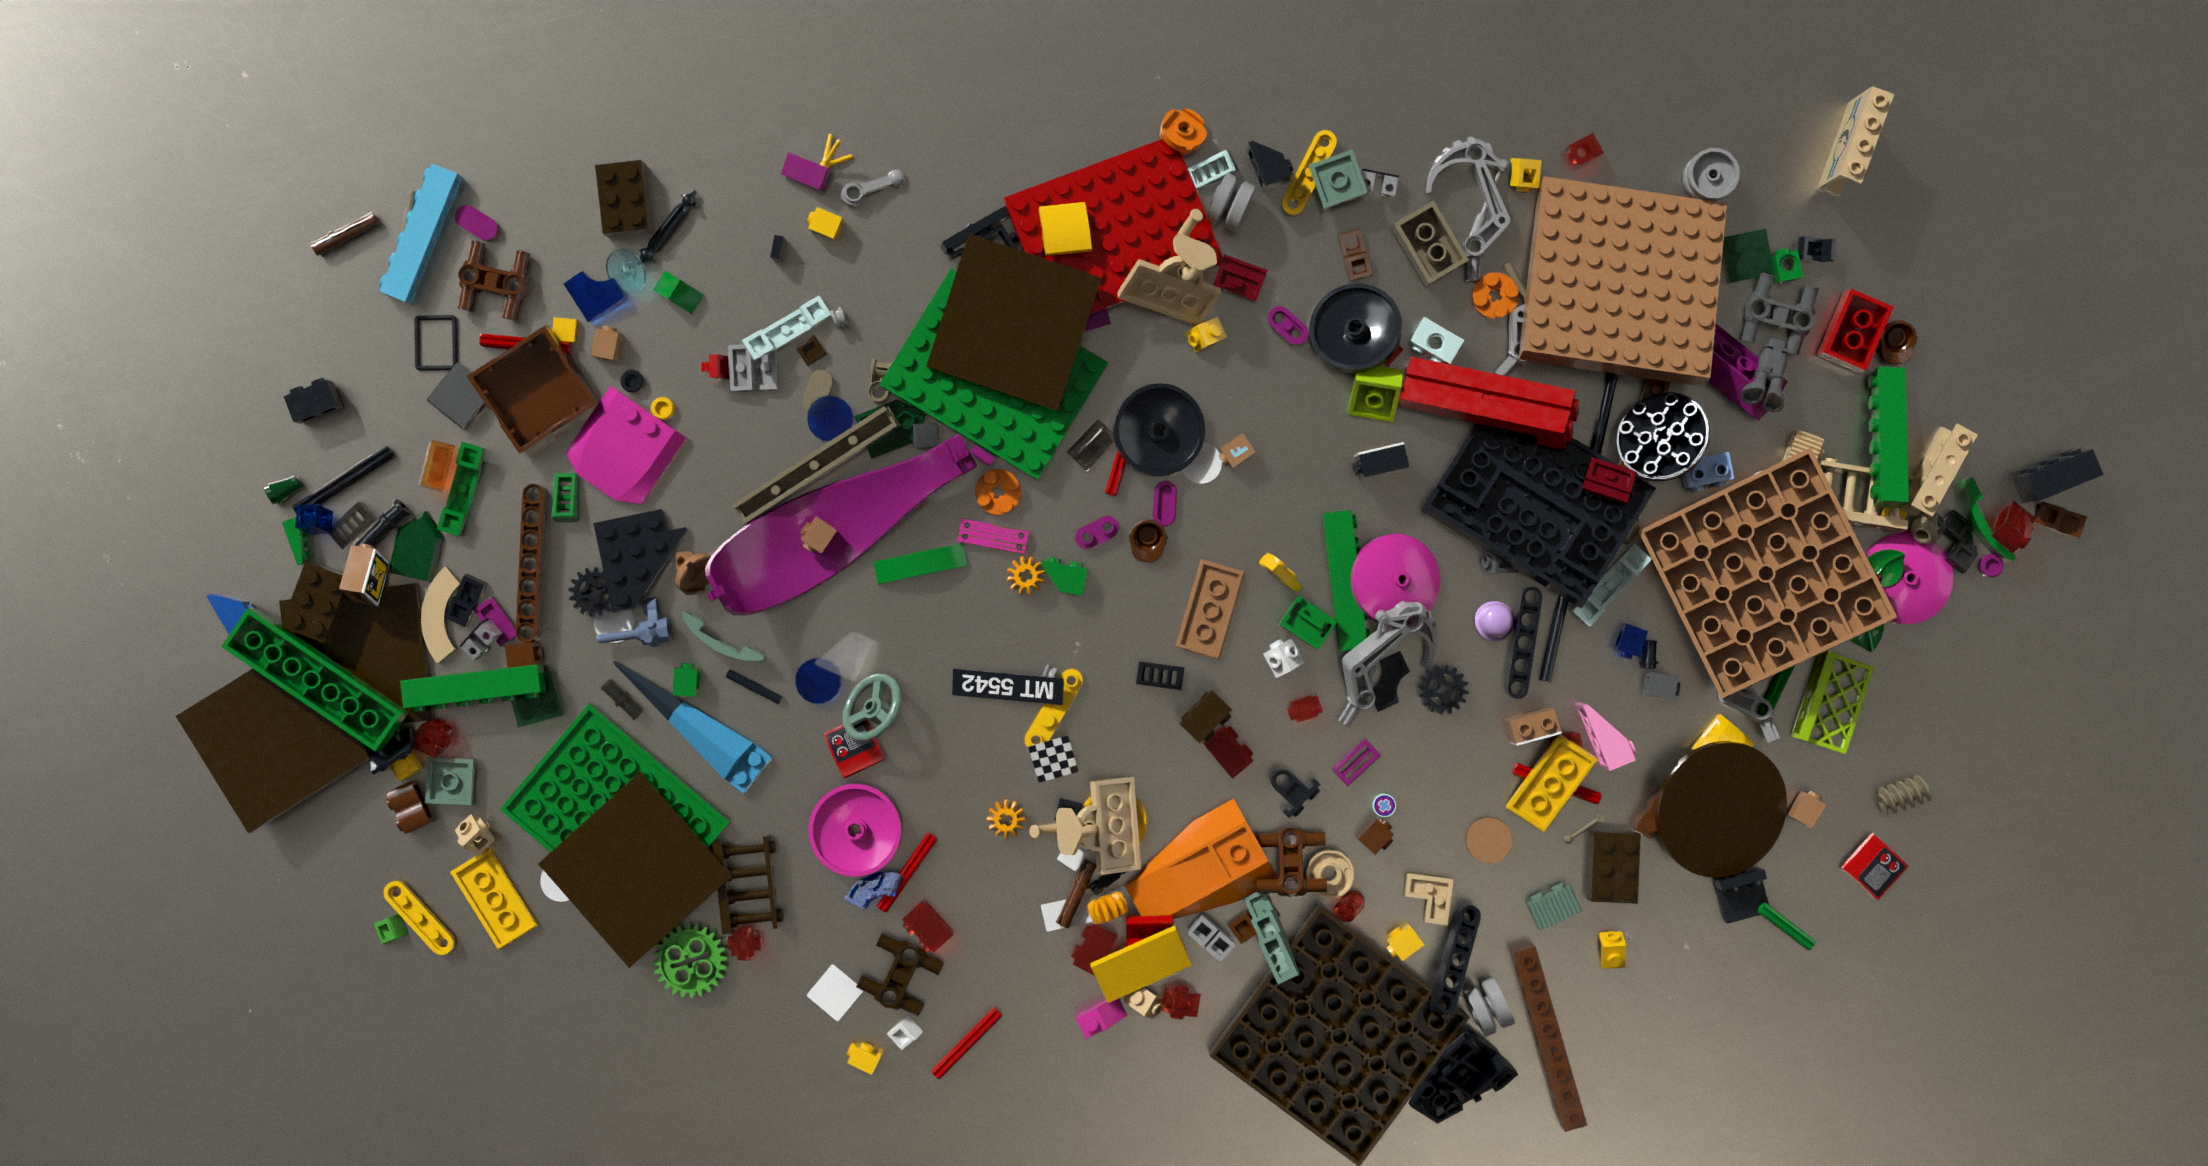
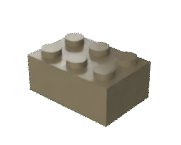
M1434 200L1394 223L1391 227L1425 287L1469 261Z

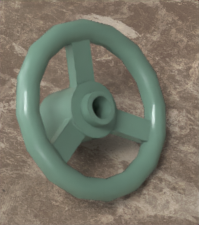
M874 674L863 679L853 689L846 700L843 710V726L848 736L856 741L868 742L880 737L891 727L898 716L902 703L901 688L896 679L888 674ZM883 683L887 684L892 691L891 705L882 700ZM873 685L872 698L866 701L862 711L852 715L854 705L860 695L869 686ZM867 719L878 725L869 732H859L854 728V725Z

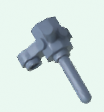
M647 598V601H643V611L645 615L648 614V620L640 621L639 627H636L634 630L599 634L596 637V641L598 643L637 639L638 641L641 640L643 645L649 644L651 647H658L660 643L672 640L670 621L668 617L660 618L658 598Z

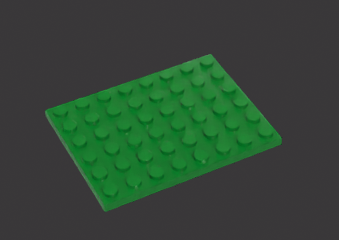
M951 268L879 386L1038 481L1109 362L1080 345L1058 411L926 367L957 272Z
M588 703L500 808L511 820L549 852H552L642 771L708 847L711 846L712 842L716 840L731 822L591 703Z

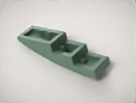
M1255 892L1243 898L1253 918L1251 922L1260 939L1258 943L1277 983L1281 984L1299 975L1291 947L1269 894Z

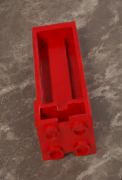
M1416 357L1410 358L1406 372L1407 376L1399 397L1401 407L1537 436V444L1565 450L1567 442L1571 443L1574 429H1572L1573 421H1577L1579 414V399H1576L1575 390Z

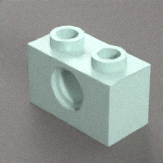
M1424 317L1408 343L1412 345L1411 349L1420 355L1426 353L1431 356V361L1451 364L1464 340ZM1430 338H1437L1440 341L1441 346L1439 349L1435 350L1430 347Z

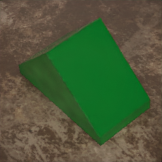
M667 271L663 272L653 288V291L693 314L704 294Z

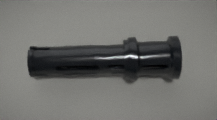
M395 499L393 501L394 504L385 513L382 512L379 515V521L355 546H360V544L373 546L389 529H395L397 523L405 515L409 516L411 514L410 509L402 501Z

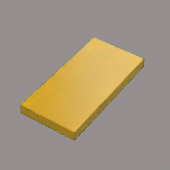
M1562 734L1557 735L1508 801L1506 808L1545 833L1597 763L1598 758Z
M491 847L450 872L498 950L539 925Z
M1174 925L1090 963V966L1107 1003H1110L1188 968L1192 964Z

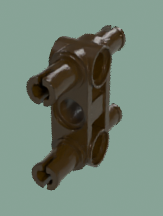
M881 934L876 946L894 954L895 960L884 983L881 982L880 984L862 975L856 988L875 996V1001L880 1002L886 1008L902 1009L919 1017L924 1004L907 997L905 993L916 968L919 969V967L939 975L944 963L926 955L925 950L915 943H909L905 940L899 942L887 935ZM906 949H913L916 953V958L908 960L904 956V951ZM886 991H893L896 994V1000L891 1002L886 1000L884 993Z

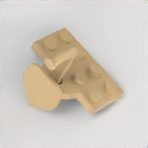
M1193 209L1190 212L1189 217L1173 239L1174 251L1179 256L1165 260L1160 266L1138 259L1117 292L1119 299L1194 325H1199L1203 322L1222 293L1220 287L1203 282V271L1214 267L1217 263L1214 249L1208 244L1192 239L1189 236L1197 222L1203 219V214L1200 210Z
M1134 777L1090 781L1092 805L1084 807L1077 817L1071 808H1059L1056 813L1055 824L1032 825L1029 829L1032 838L1057 834L1058 847L1063 855H1075L1079 846L1088 851H1095L1098 875L1141 870Z

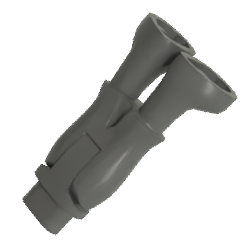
M1772 338L1765 345L1759 357L1758 369L1754 373V381L1742 389L1741 399L1743 402L1751 405L1759 403L1765 394L1767 386L1769 389L1763 401L1764 408L1769 412H1779L1784 408L1785 397L1782 385L1784 384L1783 375L1787 367L1788 355L1785 342Z

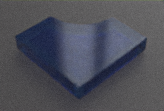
M581 271L563 283L589 323L627 298L615 278L606 281H596L590 278L584 271Z

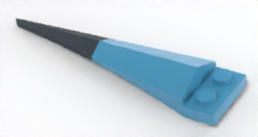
M613 661L614 665L723 779H726L743 794L748 791L773 759L769 753L755 742L687 704L618 661Z

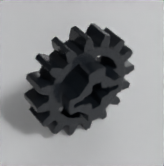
M595 567L593 572L585 568L586 574L582 575L578 572L579 579L571 580L575 586L568 588L569 592L574 593L573 596L569 597V600L576 601L573 607L575 609L581 607L580 613L582 615L589 611L591 618L594 617L595 612L602 617L603 610L611 612L609 596L602 603L603 598L608 594L607 586L604 583L599 584L595 580V578H601L605 581L604 572L599 573L598 567ZM586 581V585L584 586L583 590L579 591L583 582ZM593 587L599 590L596 592V597L589 594L592 592ZM589 600L592 602L593 607L586 606L581 601Z
M1436 665L1435 672L1428 669L1426 671L1429 676H1421L1424 685H1418V688L1423 689V693L1419 694V697L1426 699L1423 702L1424 706L1431 705V712L1438 708L1440 715L1443 714L1444 709H1446L1448 714H1452L1453 707L1457 710L1460 709L1459 702L1466 703L1463 694H1469V691L1464 690V686L1468 685V682L1461 681L1464 677L1463 673L1456 675L1457 668L1453 667L1449 671L1448 665H1444L1443 670H1441ZM1444 674L1452 676L1456 682L1450 683L1446 680ZM1435 677V684L1432 688L1428 689L1431 680ZM1442 683L1444 686L1452 687L1445 691L1446 695L1435 692L1441 688ZM1458 691L1457 697L1452 702L1451 697L1453 693ZM1431 697L1440 698L1443 705L1436 704Z

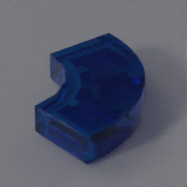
M876 872L856 882L848 891L844 900L862 909H867L869 904L878 897L886 895L895 897L904 876L893 872Z

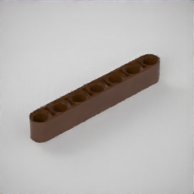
M538 484L527 485L522 493L516 637L524 643L537 641L541 636L548 491L544 486ZM535 488L540 491V497L536 501L532 500L530 495L531 491ZM533 511H536L539 515V519L535 524L531 523L529 518ZM532 534H535L538 538V542L534 547L530 546L528 542ZM534 557L537 564L531 570L527 566V561L529 558ZM530 580L534 581L536 586L535 590L531 593L526 589V584ZM528 603L534 606V613L530 616L525 612V606ZM527 626L533 629V636L529 639L524 635V629Z

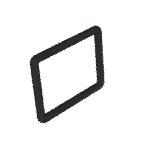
M454 315L416 316L414 319L415 368L417 370H451L457 363L456 317ZM419 320H452L453 365L420 366Z

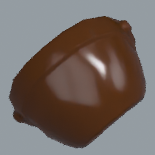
M1893 320L1886 325L1879 341L1881 354L1886 362L1902 364L1912 356L1918 336L1910 323L1904 320Z
M1144 519L1133 527L1131 533H1129L1132 554L1141 562H1155L1162 556L1168 536L1159 522L1152 519Z

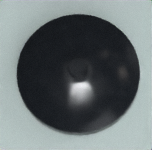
M1347 284L1330 291L1318 302L1310 318L1309 334L1313 348L1323 362L1339 371L1361 373L1379 367L1394 354L1402 336V319L1396 303L1383 290L1368 284Z
M1148 384L1131 392L1118 407L1113 422V437L1119 454L1132 468L1148 475L1166 476L1183 470L1195 460L1204 442L1205 422L1199 405L1186 391L1170 384Z

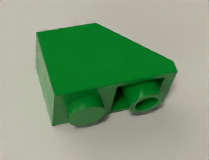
M1048 557L1047 561L1042 560V567L1060 592L1083 596L1088 571L1087 568H1083L1084 563L1070 561V565L1061 564V559Z

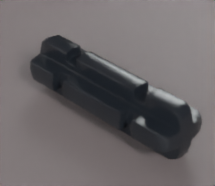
M1126 872L1102 875L1098 881L1095 880L1090 884V889L1095 895H1098L1104 890V887L1110 886L1121 877L1122 873L1125 874Z

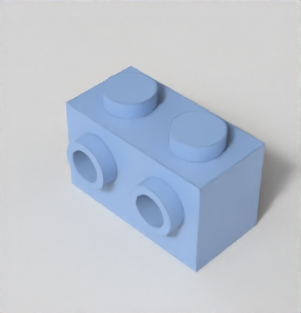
M1729 452L1704 456L1694 469L1681 476L1684 489L1691 488V491L1694 492L1704 490L1706 484L1714 483V487L1728 485L1727 480L1734 479Z

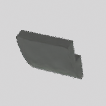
M457 362L435 387L427 401L460 428L464 429L478 414V410L482 407L484 401L466 377L471 372Z

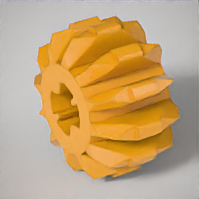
M1022 556L1020 557L1022 565L1019 566L1014 560L1012 564L1017 569H1007V572L1014 574V577H1008L1007 581H1016L1011 586L1012 590L1020 585L1018 594L1022 595L1024 587H1027V594L1032 595L1031 586L1036 591L1040 590L1039 586L1035 584L1036 581L1045 583L1044 579L1038 578V575L1045 574V570L1037 571L1036 569L1041 566V562H1037L1033 567L1031 565L1034 558L1030 557L1028 564H1026L1025 558ZM1029 569L1031 571L1029 574L1033 576L1031 580L1027 579L1025 583L1021 581L1023 577H1020V573Z
M1008 799L1004 800V807L997 801L995 805L998 811L994 808L989 809V812L995 815L987 817V821L995 822L989 826V830L998 828L995 836L998 837L1001 831H1004V839H1008V831H1011L1012 835L1016 837L1017 831L1015 827L1023 830L1024 826L1017 822L1026 821V817H1018L1019 814L1024 812V809L1020 808L1015 811L1014 809L1018 804L1016 801L1013 802L1011 807H1008ZM1003 813L1006 816H1012L1011 824L1008 825L1006 822H1001L1000 819L1003 818L1001 816Z
M1117 891L1098 897L1087 905L1090 918H1092L1095 924L1111 921L1123 916L1128 911L1125 898L1121 892Z

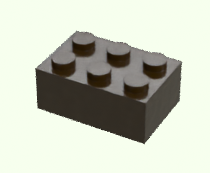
M642 160L595 165L603 234L610 238L654 233L646 164Z
M305 562L281 627L322 643H332L349 599L339 589L343 573L315 562Z
M1209 688L1178 722L1197 742L1205 741L1207 743L1215 734L1213 729L1219 723L1223 726L1232 717L1230 714L1232 709Z
M1589 830L1586 899L1591 902L1638 904L1641 834L1631 831Z

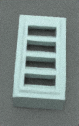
M1226 149L1188 168L1196 190L1224 178L1227 172L1230 174L1237 172L1238 168L1230 151ZM1222 158L1225 159L1229 169L1225 170L1221 161ZM1213 162H1216L1220 171L1219 174L1216 173L1212 165ZM1204 166H1207V167H1208L1209 172H1210V174H1211V176H1212V177L1209 178V179H1208L1207 174H1206V172H1205V170H1204V168H1203ZM1196 170H1199L1203 178V182L1201 183L1199 182L1197 175L1195 173Z

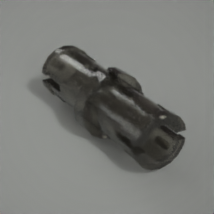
M611 678L601 687V690L615 702L614 705L617 708L621 707L633 720H636L643 713L644 709L629 697L631 694L627 691L624 692Z

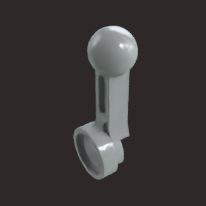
M892 170L888 176L866 183H848L841 191V199L847 206H858L862 203L866 194L887 187H902L905 183V175L900 170ZM851 188L856 189L859 192V197L857 199L849 198L847 190Z

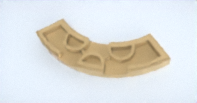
M447 566L437 574L430 584L421 612L424 641L437 664L457 649L450 639L444 617L450 599L459 588L461 582Z

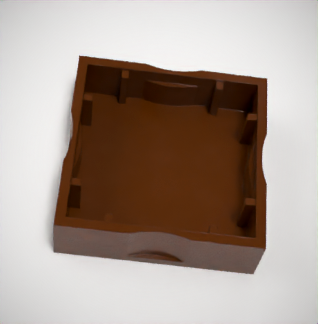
M548 325L538 329L518 342L514 347L466 376L484 403L494 412L501 428L519 454L600 402Z

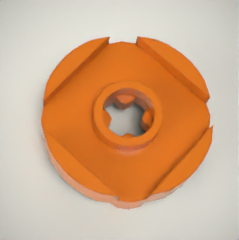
M1186 108L1183 111L1172 109L1165 115L1161 123L1159 135L1171 148L1187 155L1191 151L1197 150L1203 144L1207 130L1205 131L1203 118L1195 111ZM1185 127L1187 129L1186 133L1181 132L1179 128Z
M1488 273L1481 277L1480 281H1477L1472 289L1474 307L1480 315L1488 319L1505 317L1515 309L1518 302L1519 289L1509 276L1502 273ZM1496 290H1498L1500 292L1499 296H1501V299H1496L1494 302H1492V296L1489 295V292H1495Z
M993 469L985 472L978 479L975 495L978 504L983 510L990 514L1002 515L1010 512L1018 505L1021 498V487L1019 481L1011 472L1004 469ZM998 485L1002 486V490L1005 491L1004 496L1000 495L999 498H994L995 494L992 492V489L997 488Z

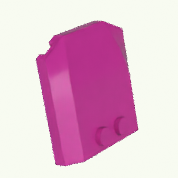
M610 386L565 453L577 475L615 501L643 504L688 438Z

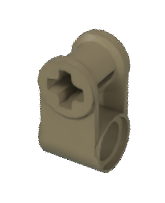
M876 358L871 360L868 395L875 403L883 404L890 398L891 393L886 389L883 397L875 398L874 390L880 387L879 384L893 361L888 363L877 361Z

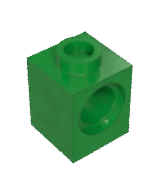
M1790 248L1776 250V255L1770 257L1773 276H1775V285L1803 278L1798 250L1790 251ZM1783 259L1789 261L1791 266L1789 271L1782 268L1781 262Z
M681 663V667H675L672 695L699 696L701 669L695 668V664Z

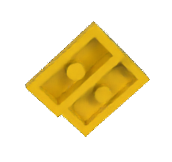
M1085 202L1039 207L1042 239L1046 256L1092 251Z

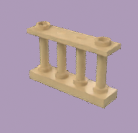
M1958 423L1952 431L1945 427H1940L1916 469L1914 479L1908 484L1909 502L1900 509L1914 518L1921 512L1933 517L1978 434Z
M1825 458L1824 461L1819 462L1821 469L1825 471L1824 474L1831 488L1833 486L1834 472L1848 474L1844 507L1841 508L1850 525L1896 533L1907 530L1908 520L1901 519V516H1899L1900 508H1890L1887 517L1878 516L1876 507H1873V499L1870 497V489L1873 485L1870 468L1838 463L1837 459ZM1908 474L1909 483L1914 479V475ZM1857 476L1870 478L1867 509L1864 513L1855 512L1853 508Z

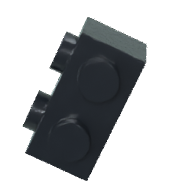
M324 378L312 381L311 386L303 388V386L289 390L290 394L283 396L293 422L299 424L343 408L334 382Z

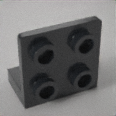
M1756 867L1732 876L1714 879L1726 923L1729 924L1759 916L1760 914L1757 909L1762 903L1769 905L1763 880L1767 879L1764 869Z

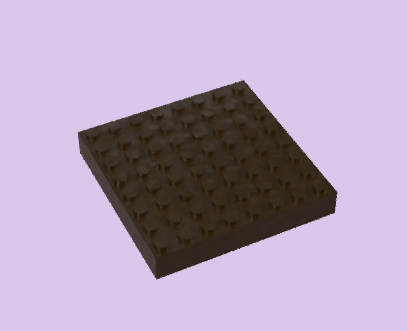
M1317 904L1289 942L1299 975L1278 984L1270 968L1209 1050V1056L1354 1164L1361 1166L1470 1017L1458 1006L1452 1013L1439 1017L1434 1015L1429 1007L1433 993L1431 986L1320 904ZM1440 999V1006L1446 1010V1002Z

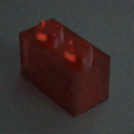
M2012 500L1997 514L1991 537L2011 553H2014L2018 548L2023 549L2031 540L2030 534L2034 529L2035 517Z
M1223 725L1215 731L1214 736L1207 743L1205 741L1202 743L1233 779L1253 762L1251 758L1253 752L1246 744L1241 746L1237 742L1236 738L1239 736L1231 726L1226 729Z
M922 899L902 918L904 921L903 927L909 934L915 933L920 939L918 941L919 945L926 952L930 950L934 953L955 933L925 899Z
M1092 922L1091 925H1086L1081 935L1084 940L1081 946L1076 945L1071 957L1074 958L1072 965L1094 975L1090 963L1109 955L1118 937V932L1102 924Z

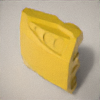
M1718 714L1691 749L1694 750L1700 746L1718 741L1744 743L1752 747L1755 743L1723 715Z

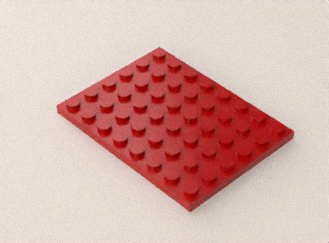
M1162 139L1003 198L1024 252L1102 278L1090 315L1125 302V300L1118 298L1117 292L1138 259L1160 266L1165 260L1179 256L1174 251L1173 239L1193 209L1200 210L1203 214V219L1194 226L1189 234L1190 238L1206 243L1214 249L1217 259L1214 267L1220 266L1223 260L1222 253L1210 223L1206 219V213L1182 154L1171 148ZM1085 202L1092 251L1046 256L1042 239L1039 207Z

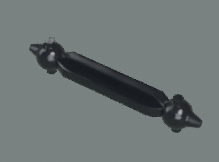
M695 190L681 196L682 203L678 204L649 240L647 248L639 250L640 258L638 263L640 265L654 259L653 252L662 246L685 216L688 207L696 205L695 196L697 192Z

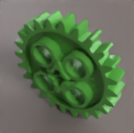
M688 922L685 929H683L682 925L679 924L677 925V932L673 929L669 933L670 937L666 935L662 939L664 943L658 942L656 944L661 950L653 952L654 956L659 957L658 960L652 962L653 965L659 966L654 971V974L661 973L662 977L658 982H667L664 987L665 990L672 986L673 995L679 990L681 991V998L685 997L687 992H689L691 998H694L697 991L701 997L704 995V988L710 993L713 990L711 984L715 986L720 984L717 977L724 978L725 975L720 970L728 968L726 964L722 963V961L728 959V956L722 955V952L727 947H719L718 944L723 939H714L716 931L708 934L709 926L700 930V923H697L692 928L690 922ZM694 940L702 942V951H696L693 948L692 943ZM671 948H678L681 951V957L678 959L672 957ZM706 952L710 953V956L697 959L692 964L688 962L676 968L671 967V964L682 962L688 957L694 958ZM701 962H707L710 965L709 973H704L700 970ZM678 970H686L689 976L688 980H681L678 976Z

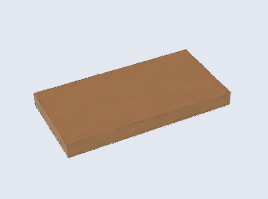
M1200 559L1175 647L1217 660L1220 659L1245 571Z

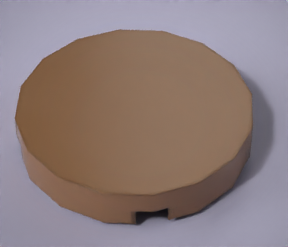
M1486 817L1472 823L1467 830L1465 839L1467 849L1471 856L1480 862L1488 864L1499 862L1511 850V832L1506 824L1496 818Z

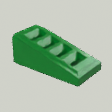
M554 473L551 517L555 522H578L577 473ZM560 482H572V485L560 486ZM560 491H571V495H560ZM560 501H570V504H560ZM560 510H570V513H560Z
M297 516L283 521L282 525L296 563L304 565L305 562H309L305 516Z

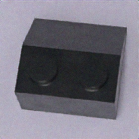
M1255 141L1248 142L1246 151L1263 193L1289 183L1292 171H1294L1290 159H1285L1283 153Z

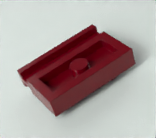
M1224 254L1213 285L1220 287L1223 291L1256 302L1268 270Z
M1592 457L1581 490L1626 505L1637 471Z

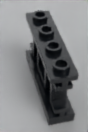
M1004 206L944 240L940 247L944 254L948 255V259L952 261L959 256L962 257L964 248L961 247L956 251L954 249L966 243L969 233L976 236L980 235V237L988 240L1000 234L1005 244L1015 249L1017 247L1014 242L1019 240L1016 231L1008 234L1002 224L993 228L1010 218L1007 208Z

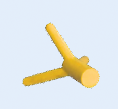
M832 134L828 135L824 157L820 163L828 168L853 158V155L850 154L830 161L841 144V140L838 139L830 151Z

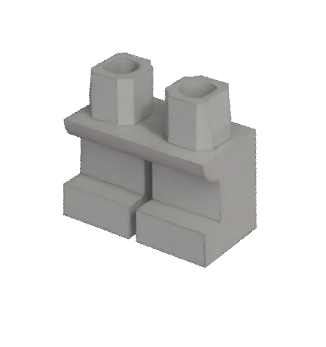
M1203 913L1187 932L1202 947L1205 946V949L1219 962H1222L1236 946L1234 940Z

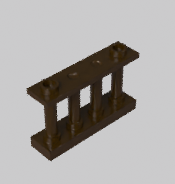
M771 834L763 836V843L729 847V844H725V839L712 842L713 853L733 874L717 890L722 934L733 933L735 931L734 927H737L739 924L772 921L773 929L780 927V922H783V910L778 908L773 862L776 844L775 840H771ZM765 852L766 866L741 869L728 868L727 858H730V856ZM767 875L768 889L743 892L730 891V881H733L735 878ZM770 898L771 912L745 915L733 913L732 904H735L737 901Z

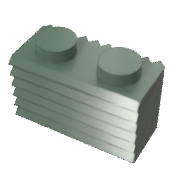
M1559 883L1551 887L1552 891L1545 895L1543 892H1540L1530 897L1531 901L1526 904L1539 930L1548 928L1582 912V908L1571 885Z

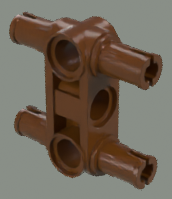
M472 240L468 260L463 262V266L458 272L461 292L457 308L471 311L475 291L482 290L504 295L506 301L502 318L516 321L519 303L524 299L525 294L529 290V276L526 271L530 253L516 250L513 269L510 272L486 267L481 264L485 243ZM474 270L476 273L475 279L468 281L467 274ZM515 280H520V288L517 291H513L511 288L512 283Z
M1286 828L1285 830L1277 831L1275 834H1256V839L1261 847H1277L1279 849L1280 877L1278 879L1257 880V893H1278L1280 896L1295 898L1306 895V892H1327V878L1306 879V876H1303V849H1305V846H1326L1325 832L1304 833L1302 829ZM1288 835H1294L1297 841L1293 845H1288L1284 839ZM1289 881L1298 883V888L1294 891H1289L1285 886Z

